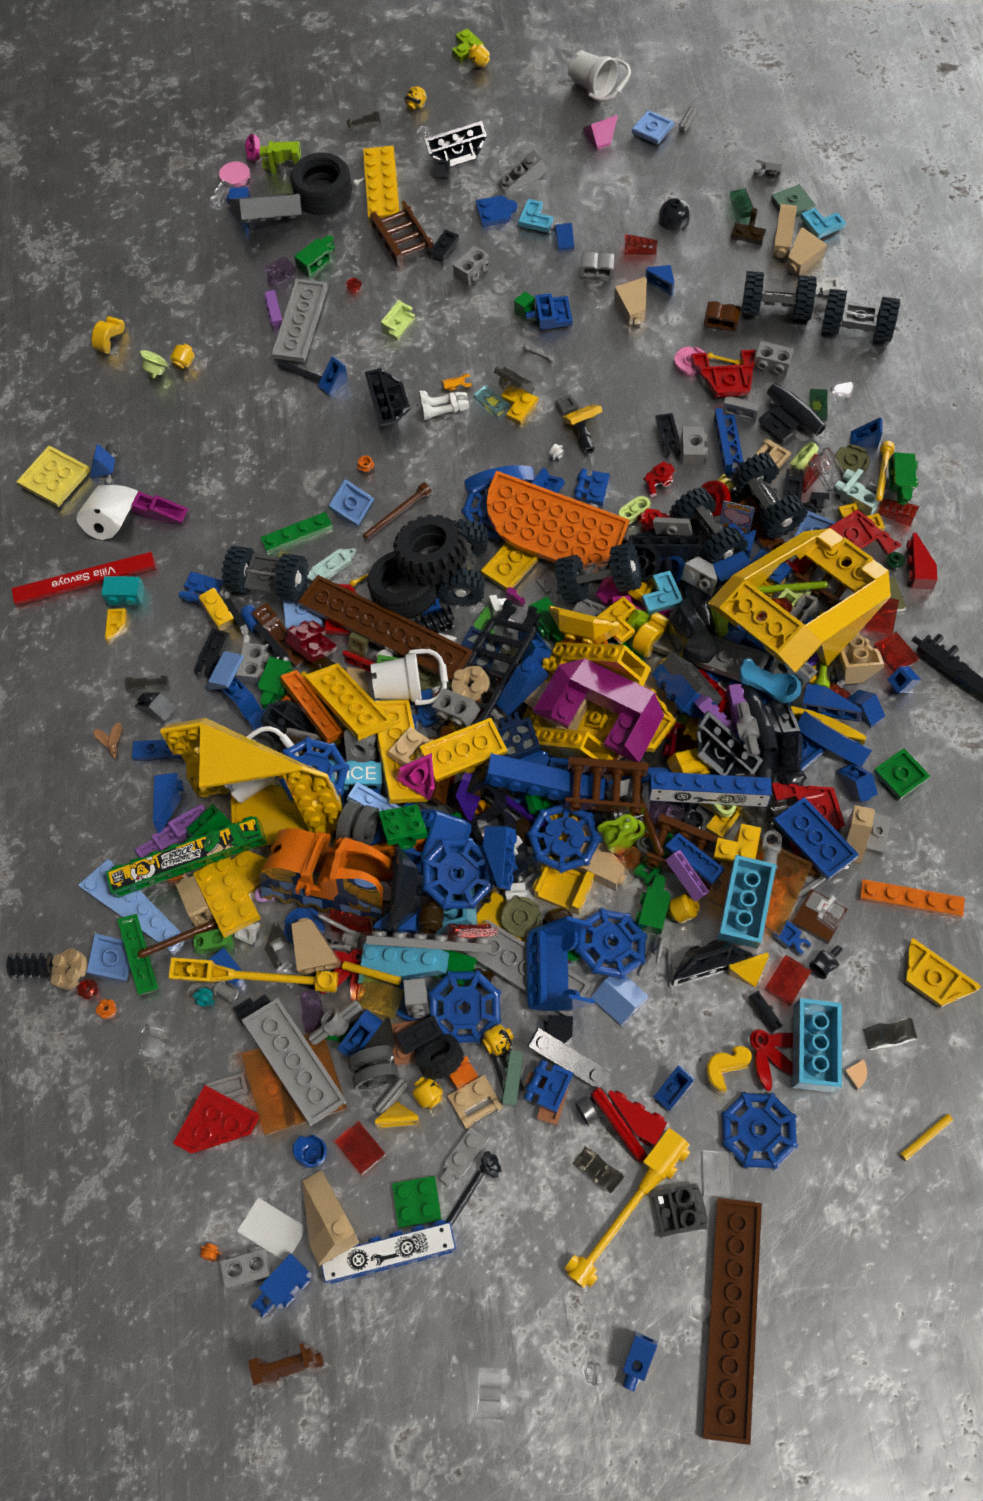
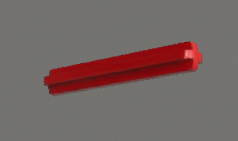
M596 1088L591 1092V1096L639 1163L643 1162L648 1156L603 1090Z

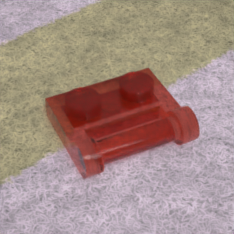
M482 922L478 925L448 923L447 927L448 935L457 938L498 937V928L491 927V924L488 922Z

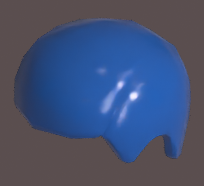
M313 1134L307 1137L300 1136L293 1144V1155L296 1162L302 1167L314 1168L320 1166L327 1157V1147L324 1141Z

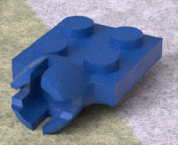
M731 624L733 631L729 630L725 636L728 640L735 644L742 642L751 648L769 653L761 642L739 625L736 627ZM769 653L770 659H775V657Z

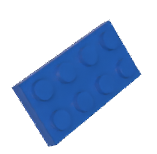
M805 797L773 821L827 881L859 857L855 849Z

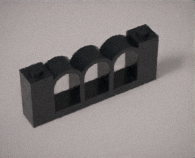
M487 766L472 773L466 792L481 798L493 793L494 803L486 812L476 818L473 816L472 821L467 820L456 798L461 781L448 789L457 813H461L462 819L471 824L469 837L473 838V841L478 846L484 841L480 828L500 816L504 817V826L514 830L517 827L514 816L504 811L507 803L504 793L497 789L499 787H493L490 784L484 783ZM521 838L523 843L516 848L518 854L515 856V864L518 869L512 872L513 883H518L538 871L536 867L537 861L532 853L527 852V845L523 838ZM496 881L493 882L495 886L490 891L497 892L498 894L504 891L497 887Z

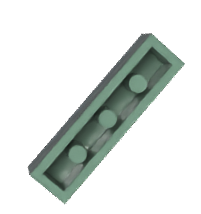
M510 1050V1054H507L506 1062L509 1063L508 1067H505L504 1074L507 1077L506 1081L503 1080L502 1088L505 1090L504 1094H501L500 1102H503V1106L516 1108L524 1052Z

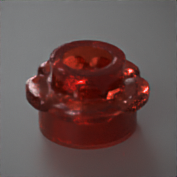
M357 278L349 279L346 282L347 289L351 293H358L362 286L361 280Z
M83 980L78 986V994L83 996L84 999H91L92 996L98 993L97 983L94 980Z

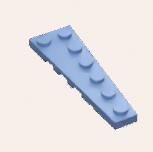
M109 859L79 884L82 890L121 917L137 914L142 932L157 943L181 934L140 890L120 898L111 894L105 871L111 870L115 865ZM182 942L175 944L171 947H168L166 949L172 952Z

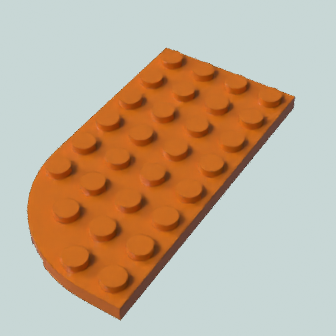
M496 471L488 490L487 513L491 525L497 534L509 545L553 563H556L558 558L578 555L584 565L595 562V564L602 563L603 560L609 559L611 547L621 545L630 522L627 518Z

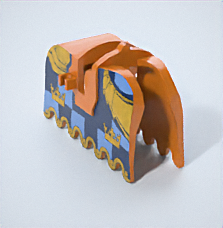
M285 828L278 831L270 848L272 854L268 856L260 872L261 898L271 900L272 897H277L285 904H291V901H295L303 908H310V905H313L321 912L327 913L329 910H334L342 917L353 914L360 921H367L368 918H371L377 922L385 915L383 908V886L380 882L384 881L387 883L388 879H393L394 863L389 857L365 843L347 837L337 839L336 848L329 847L331 840L329 833L326 834L320 831L312 833L296 828ZM314 870L321 872L316 886L312 878Z

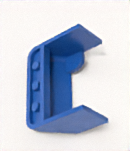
M419 809L425 827L429 829L419 864H415L420 870L421 875H423L422 858H425L440 843V839H469L471 824L469 822L434 809ZM450 847L451 853L464 852L465 847ZM444 850L434 860L435 862L440 863L446 857ZM431 867V882L437 880V868ZM454 869L453 877L456 879L459 870ZM388 879L387 883L392 885L393 879ZM440 885L435 887L442 896L448 895V892ZM420 887L419 895L430 896L426 891L423 892L422 887Z
M565 916L534 928L528 933L526 939L527 1003L530 1009L536 1011H573L595 1004L594 999L581 997L577 990L569 989L568 951L573 950L578 944V932L592 927L591 922Z

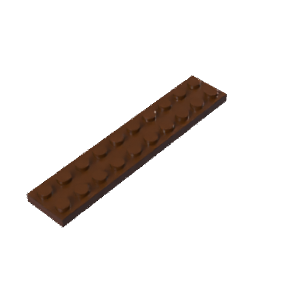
M320 575L316 576L298 601L300 607L350 632H354L402 658L410 650L431 649L437 652L442 657L444 664H446L448 681L450 682L454 679V673L459 669H463L473 654L472 650L391 610L385 609L377 603ZM416 654L418 666L440 676V664L433 655Z
M717 1198L702 1439L751 1445L762 1203Z

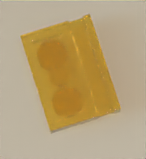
M365 976L357 1001L361 1004L362 1008L395 1019L404 989Z

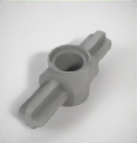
M740 702L737 704L740 718L736 723L740 740L746 744L748 755L755 757L760 753L757 742L760 736L757 720L751 716L749 704L747 702Z
M353 1000L342 1010L330 1009L325 1012L321 1019L322 1026L308 1036L309 1041L313 1045H317L329 1035L333 1037L334 1035L341 1036L349 1027V1019L362 1009L361 1004L357 1000Z

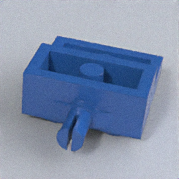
M551 293L535 295L536 309L535 311L526 312V319L536 318L539 322L540 330L573 326L568 296L552 298Z

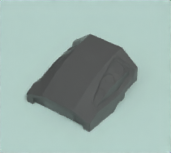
M697 1184L673 1187L651 1193L660 1224V1238L707 1229L708 1218L703 1196Z

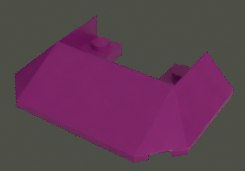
M586 658L560 664L534 707L533 712L568 729L584 699H587L619 715L603 747L631 761L640 762L664 717L655 692Z

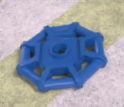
M493 478L475 487H470L465 505L461 509V513L465 516L466 520L471 519L470 522H474L472 515L477 514L480 519L478 524L482 523L484 526L491 528L493 526L487 513L488 492L483 496L479 492L488 489ZM474 498L479 501L477 507L471 508ZM487 530L489 538L495 539V541L501 539L495 530Z
M305 737L301 742L282 750V754L328 774L330 781L333 772H339L337 782L332 783L338 795L341 796L344 793L343 787L350 766L346 764L336 748V744ZM312 747H313V748H317V749H321V750H325V752H324V753H320V752L312 751ZM306 748L307 752L304 755H299L298 757L295 755V753ZM330 755L333 756L337 765H332L329 762L328 757ZM275 776V779L279 781L289 797L288 800L291 802L295 801L284 778L280 779Z
M565 803L544 810L540 809L530 831L527 832L536 861L559 871L561 874L584 865L588 866L599 843H602V837L599 836L593 819L594 815L582 809L580 811H571L569 808H565ZM563 812L564 817L555 820L550 818L552 815ZM569 812L582 818L580 822H577L574 818H569ZM545 821L548 824L544 833L538 832ZM586 824L591 836H585L582 827ZM561 834L569 835L567 842L559 840ZM538 840H544L545 850L541 851ZM584 843H589L587 851L583 854L581 852ZM549 854L557 855L560 861L557 862L547 856ZM578 857L576 860L565 863L566 858Z
M442 838L440 843L425 858H422L423 892L426 891L443 907V910L471 908L473 910L491 889H494L493 873L486 853L473 841V838ZM450 847H465L464 852L451 853ZM444 850L446 857L440 863L435 862L434 860ZM469 850H472L481 860L476 862L468 855ZM483 865L485 880L479 879L478 867ZM431 867L437 868V880L431 882ZM454 869L463 870V877L461 879L459 877H457L456 879L453 877ZM476 884L481 885V889L472 897L469 891ZM440 885L448 892L446 899L435 889L436 886ZM465 894L466 900L451 901L452 895Z
M602 907L584 920L592 924L598 920L602 922L596 928L592 926L579 931L578 944L574 948L575 952L581 956L594 975L602 974L618 977L621 980L634 969L645 964V947L648 936L647 933H644L631 918L630 913L606 910ZM608 918L620 920L621 922L612 924L611 921H608ZM626 924L632 930L634 935H632L625 927ZM586 932L592 934L590 943H585ZM607 939L615 940V946H610ZM633 942H638L637 952L632 950ZM592 950L599 958L597 963L587 951ZM630 957L633 961L623 967L622 961ZM603 962H605L606 964H615L616 969L604 967L601 965L603 964Z
M450 970L428 992L430 1017L434 1015L443 1034L455 1036L459 1043L481 1044L484 1032L501 1024V991L487 980L480 970L457 972ZM457 980H472L471 986H458ZM478 982L489 992L487 995L483 996L475 988ZM451 983L454 989L446 997L441 995L440 993ZM492 999V1014L486 1013V1001ZM438 1000L444 1002V1014L438 1015ZM463 1001H466L467 1005L471 1006L467 1013H463V1010L459 1009V1005H462ZM446 1018L454 1026L452 1032L441 1022L443 1019ZM483 1018L489 1020V1022L478 1032L476 1028L478 1023ZM458 1029H471L473 1033L457 1035Z
M744 1091L720 1115L722 1117L723 1136L721 1144L733 1154L745 1169H779L778 1166L794 1150L798 1149L796 1133L797 1116L775 1096V1093L757 1094ZM751 1102H766V1107L756 1108L752 1106ZM745 1105L747 1111L741 1117L736 1116L735 1113ZM772 1105L784 1116L783 1118L779 1119L770 1110ZM731 1122L737 1123V1135L731 1137ZM783 1124H787L788 1138L782 1137L781 1127ZM755 1125H757L758 1127H760L761 1125L764 1126L763 1132H764L765 1134H764V1135H761V1134H758V1135H757V1134L755 1133V1130H756V1129L754 1128V1126H755ZM740 1141L749 1150L747 1155L735 1145L736 1142ZM780 1142L785 1147L775 1156L772 1149ZM754 1153H767L768 1159H752Z

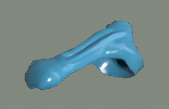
M744 659L739 669V680L743 684L762 690L780 703L792 702L800 696L801 682L795 675L789 673L773 674L759 668L752 659Z

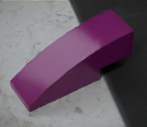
M138 491L131 505V512L162 522L182 524L188 508L156 494L152 497Z

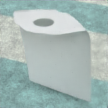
M98 485L78 512L76 519L78 524L88 535L97 540L112 538L124 522L138 491L120 485ZM99 509L101 511L99 514H97L94 512V510ZM95 523H99L104 527L102 533L94 530Z

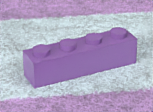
M275 290L266 291L264 300L265 303H268L266 308L269 310V318L271 317L269 319L270 324L273 325L274 329H277L281 326L282 317Z
M741 684L729 685L726 688L735 735L739 734L736 723L740 719L737 704L746 702L743 698L744 690L741 688Z
M702 694L694 701L704 714L706 711H710L730 731H735L732 727L734 724L730 720L727 721L725 719L727 716L723 712H719L720 708L716 704H712L713 700L709 696L706 697Z
M680 850L666 859L669 867L674 871L676 877L681 881L683 887L695 902L709 893V890Z

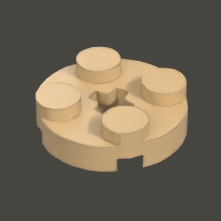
M480 666L459 669L454 673L452 691L477 701L481 698V694L484 691L487 692L490 680ZM473 681L474 683L471 684V687H468V683Z
M73 948L55 955L52 960L51 984L64 990L75 988L79 984L77 981L80 976L84 977L88 966L86 956Z

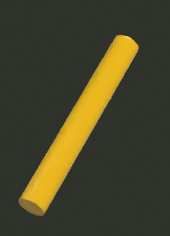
M344 961L342 965L344 970L396 985L401 983V977L347 961Z
M949 1114L942 1117L900 1153L901 1158L907 1161L949 1125L953 1118Z

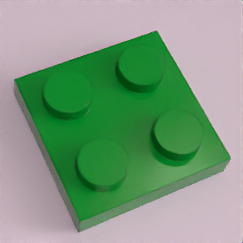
M905 748L880 764L873 771L899 800L930 778V775Z
M435 1176L392 1183L399 1229L442 1220Z

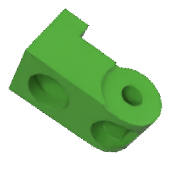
M220 929L193 936L194 953L196 955L218 952L223 948L226 951L234 950L233 934L224 938Z

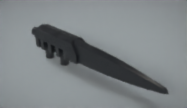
M929 634L924 639L917 635L912 638L911 641L918 645L916 649L918 654L946 675L954 678L960 684L983 698V677L969 668V665L965 662H960L958 655L954 656L959 651L956 645H953L948 651L945 650L943 644L939 645L944 639L941 634H938L933 640Z

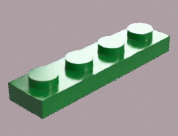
M325 511L260 538L267 554L331 530L333 526Z
M137 914L117 919L137 995L142 996L158 991L149 956L144 958L138 957V952L147 947Z

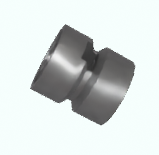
M591 1094L589 1098L584 1096L575 1102L579 1114L588 1127L597 1123L600 1116L606 1117Z

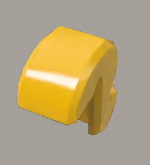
M108 316L106 317V322H97L91 336L94 350L109 354L110 338L123 333L125 328L124 321Z
M658 612L653 613L650 620L644 623L634 636L632 650L645 658H649L653 650V644L668 630L670 619Z
M736 1046L732 1049L731 1055L722 1052L710 1057L705 1073L706 1081L712 1091L720 1095L726 1094L727 1089L722 1073L747 1068L752 1058L748 1048Z

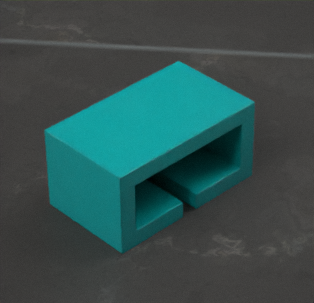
M104 576L101 595L105 603L112 606L122 603L129 606L141 605L144 584L140 577Z

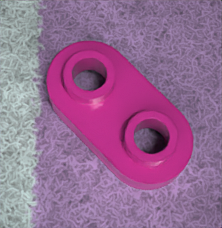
M251 133L246 139L245 150L247 159L252 162L260 159L259 137Z

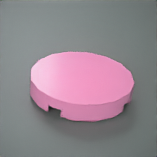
M229 162L219 171L220 181L223 185H228L229 188L244 186L247 180L250 179V170L242 162Z
M687 346L677 351L674 358L676 370L686 376L699 375L700 373L690 357L692 353H705L702 349Z

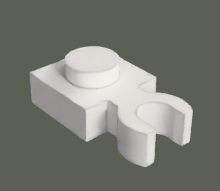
M839 277L824 278L821 283L817 282L815 295L823 292V296L829 295L830 288L840 290Z

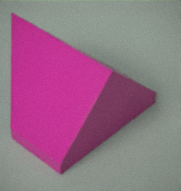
M618 115L583 127L584 132L597 150L611 145Z
M613 576L604 578L595 594L605 606L612 605V597L630 595L627 593L628 591H618V588L615 586L616 583L613 581ZM631 596L632 603H637L638 600Z
M432 753L401 766L396 777L398 782L430 800L435 788Z

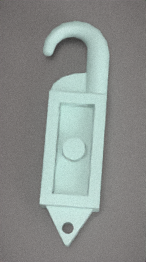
M338 549L313 566L307 578L313 582L316 576L320 575L329 580L352 564L351 560L356 553V549Z

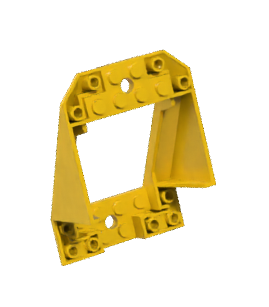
M831 528L804 531L734 574L707 604L737 627L739 625L761 642L767 652L796 673L815 651L820 661L828 667L891 597L889 570ZM796 555L798 559H801L803 556L807 557L854 592V594L804 625L758 588L782 562ZM845 559L852 561V564L848 567L841 565ZM761 613L767 615V619L763 622L756 620L757 616Z
M207 718L167 724L160 729V733L172 754H178L183 757L186 763V778L198 798L227 794L228 792L232 793L229 788L225 787L227 784L274 776L280 779L284 778L295 801H289V797L284 789L272 784L243 803L238 802L231 794L232 823L236 824L242 822L246 817L256 816L262 823L267 839V844L261 846L271 845L278 831L285 828H296L312 833L320 831L330 835L337 830L338 820L343 809L328 774L292 759Z

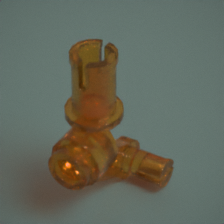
M637 841L634 842L633 846L628 847L623 855L627 867L637 868L638 864H640L641 853L636 846Z

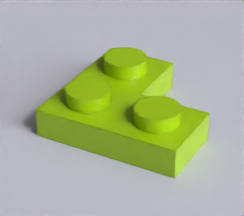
M467 28L455 34L456 40L460 45L452 49V54L462 62L468 58L470 53L468 50L472 45L483 44L484 47L485 45Z

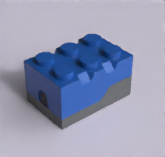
M673 652L651 674L656 679L655 684L666 691L665 696L676 703V709L683 714L686 712L692 719L698 718L701 720L704 716L701 709L694 703L702 694L706 697L709 696L713 700V705H718L723 699L693 663Z

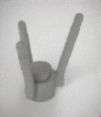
M318 914V918L327 922L330 927L344 933L341 942H344L345 945L330 944L332 949L350 951L351 947L357 948L362 933L351 930L328 917Z
M662 934L655 935L654 942H650L649 950L645 956L646 962L640 967L638 975H642L653 950L657 954L656 965L660 964L661 956L667 953L668 986L672 987L673 946L670 945V937Z

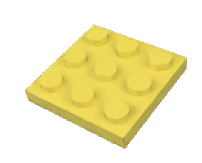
M48 446L16 482L23 489L59 507L91 470L89 466Z

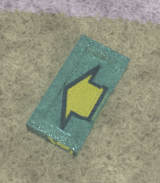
M486 385L473 394L474 399L496 417L509 408V403Z

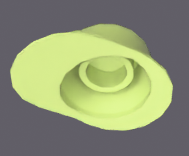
M140 351L142 369L148 372L151 378H155L156 375H163L165 369L169 366L167 362L153 352Z

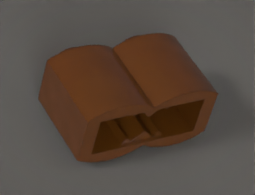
M717 301L708 302L704 326L721 328L726 331H736L741 307L734 304L724 305Z

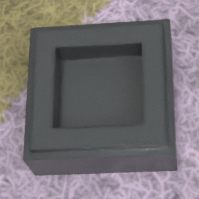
M571 394L555 401V405L562 416L578 410V405Z

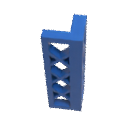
M717 408L714 413V425L723 473L732 475L736 471L732 469V462L734 461L739 465L744 462L735 414L723 415L722 408ZM725 421H731L732 425L729 428L726 427ZM728 433L734 437L731 442L728 440ZM730 448L737 451L734 456L731 455Z

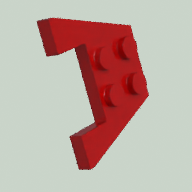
M756 349L740 351L741 365L710 366L707 353L691 354L690 359L715 397L749 395Z
M858 509L829 527L860 549L876 540L886 556L902 546L898 541L895 542L890 538L887 532L875 526V523Z
M771 784L775 802L794 797L796 802L805 797L836 831L845 826L833 787ZM789 840L793 854L795 857H797L801 854V852Z

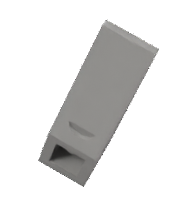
M533 150L498 182L505 192H509L538 180L549 168L537 152Z

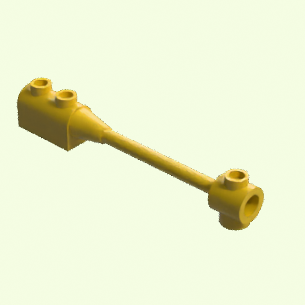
M171 957L169 979L172 981L212 984L214 982L234 979L315 985V991L336 993L338 972L317 970L316 977L235 971V969L217 965L212 960Z
M670 1127L644 1160L642 1166L648 1171L640 1182L638 1190L589 1256L585 1259L582 1256L577 1257L574 1255L565 1266L566 1275L582 1289L586 1285L591 1288L598 1279V1276L595 1275L598 1270L593 1264L644 1195H647L661 1181H664L666 1177L671 1180L678 1170L674 1166L679 1160L684 1162L690 1154V1151L687 1150L690 1146L689 1143Z

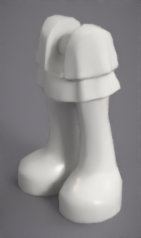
M419 391L424 420H430L432 417L452 412L454 415L457 412L460 413L469 409L468 397L465 392H450V394L440 397H429L426 391Z

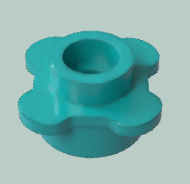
M200 988L192 995L195 998L194 1003L196 1005L205 1007L215 1003L212 999L213 992L207 988Z

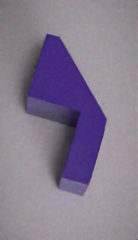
M465 772L457 790L456 798L467 820L472 821L481 797L466 792L472 774Z

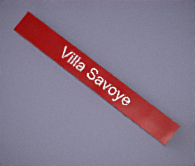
M151 551L11 588L14 604L18 606L102 584L104 576H132L155 570L156 566Z

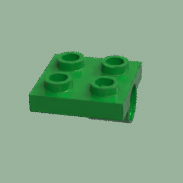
M418 804L378 811L387 845L399 844L401 849H410L415 846L417 840L427 838V830Z

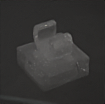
M852 383L831 387V395L836 394V402L841 401V394L845 396V401L849 400V391L853 390Z

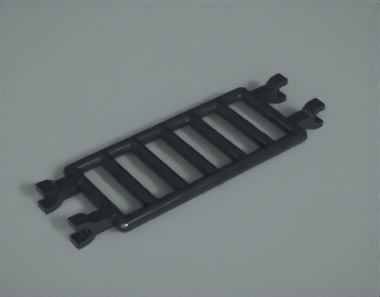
M506 599L499 616L490 618L472 649L473 654L464 668L480 666L488 676L501 679L497 688L489 686L487 692L484 691V693L492 695L488 704L475 701L483 713L479 720L474 719L471 725L488 719L501 693L537 633V629L533 625L540 619L541 614L536 613L538 610L536 607L530 606L522 624L516 623L508 619L517 609L512 606V601ZM495 625L525 632L527 635L522 642L493 634L491 631ZM486 640L519 649L516 655L512 657L483 649L482 646ZM477 655H481L510 665L506 672H501L474 664L473 662ZM472 681V682L468 683L467 686H468V687H471V684L474 683V682ZM439 719L438 722L433 724L431 729L436 731L437 736H440L442 726H448L450 721Z

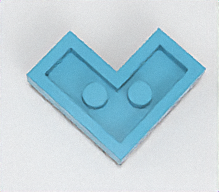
M528 199L519 218L518 226L549 233L553 224V217L540 214L543 202Z
M816 208L801 213V220L819 239L846 226V222L838 212L825 218L822 217Z
M671 571L653 575L652 580L657 591L642 595V602L648 614L677 607L683 602Z

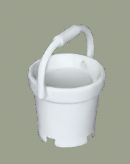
M581 50L576 53L578 55L576 60L572 58L568 69V76L572 78L570 80L588 90V96L597 101H609L617 94H620L630 77L631 69L628 63L619 58L601 57ZM617 63H620L626 67L627 74L619 83L615 92L606 97L615 85L618 75Z
M431 649L410 650L403 658L371 664L375 701L410 700L415 702L416 706L434 703L440 693L434 698L422 700L416 654H430L438 660L442 684L440 693L444 688H447L448 683L447 668L442 657Z
M271 726L260 727L246 736L252 739L263 731H271L280 737L279 739L287 749L294 745L286 734ZM275 776L225 785L226 788L232 791L231 794L240 803H243L271 784L282 786L275 779Z

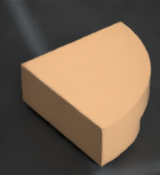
M864 1060L845 1070L846 1075L856 1090L864 1084L867 1078V1067Z

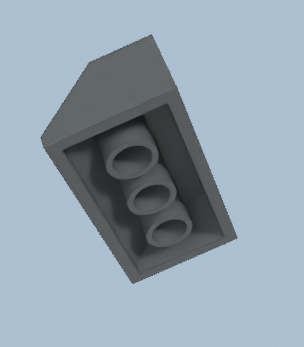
M278 194L229 199L236 219L242 220V223L252 222V219L256 218L257 221H267V217H272V220H280L282 216H287L288 219L297 218L296 215L302 214L300 194Z

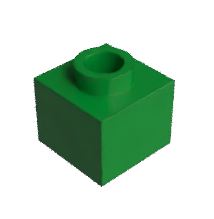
M525 291L514 300V313L524 319L526 318V312H531L535 309V297Z

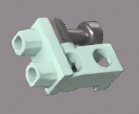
M847 469L842 480L848 483L845 484L838 480L833 491L841 495L840 501L843 503H856L858 509L863 511L865 516L872 515L880 502L875 499L877 486L871 483L870 475L863 473V470L858 469L857 472ZM886 487L884 488L883 499L886 497L889 490Z

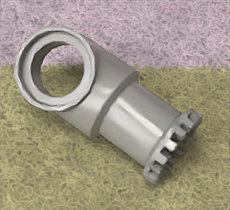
M767 831L762 838V851L764 852L762 861L777 864V856L780 854L782 837L778 831ZM767 836H775L777 844L769 845L766 841Z

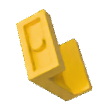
M542 864L540 870L542 875L540 879L535 880L532 888L534 890V898L557 907H563L567 911L579 915L594 882V873L587 871L586 874L571 869L561 874L559 871Z

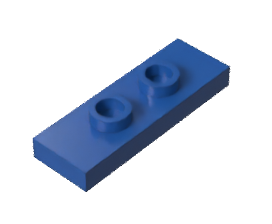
M164 739L133 741V761L183 758L178 754L173 755Z
M677 833L665 845V850L671 854L680 850L697 875L710 885L725 871L721 865L680 833Z

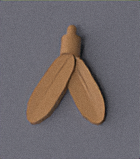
M119 722L113 726L110 736L102 730H94L95 738L109 749L110 755L115 759L117 755L116 745L122 734V725Z

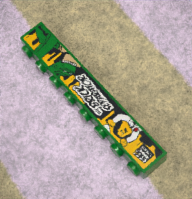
M249 816L244 818L242 822L227 824L220 830L208 831L201 837H191L182 844H172L163 851H153L149 853V856L134 858L130 860V863L113 866L111 870L105 871L111 894L120 898L267 844V839L261 821L256 816Z

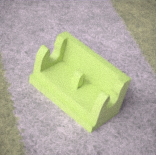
M398 300L381 321L382 333L398 340L415 319V315L408 312L413 308Z

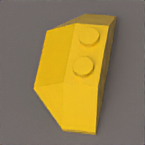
M550 605L548 608L564 638L571 641L579 639L583 643L601 644L623 630L622 625L617 621Z

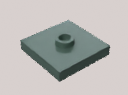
M800 184L771 196V200L779 210L781 204L797 206L796 216L816 206Z

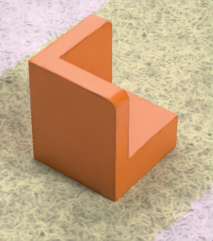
M467 1056L464 1057L462 1065L457 1068V1071L448 1076L456 1090L478 1079V1075Z

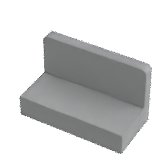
M728 396L724 401L723 414H735V417L756 422L761 404Z

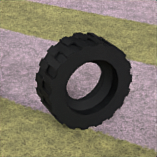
M444 1034L417 1049L415 1061L421 1073L427 1079H443V1077H448L457 1071V1068L462 1065L464 1052L455 1036ZM448 1052L443 1058L431 1061L438 1054Z

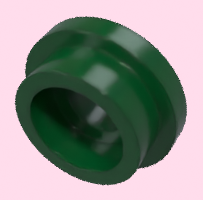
M891 552L886 558L887 566L893 570L901 568L905 563L904 556L898 552Z

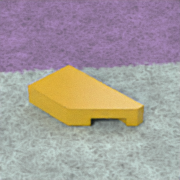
M126 608L107 609L106 641H110L126 627Z

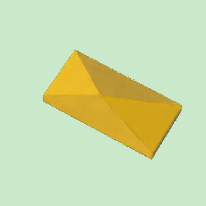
M767 952L729 965L727 973L733 978L756 987L769 954Z
M397 1101L375 1120V1124L379 1129L420 1125L418 1115Z

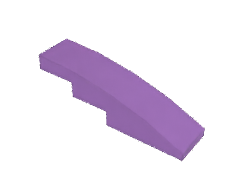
M202 804L169 821L168 827L164 828L161 833L151 835L152 840L135 848L138 858L149 856V853L153 851L168 849V846L172 844L184 843L189 837L186 834L187 827L206 810Z

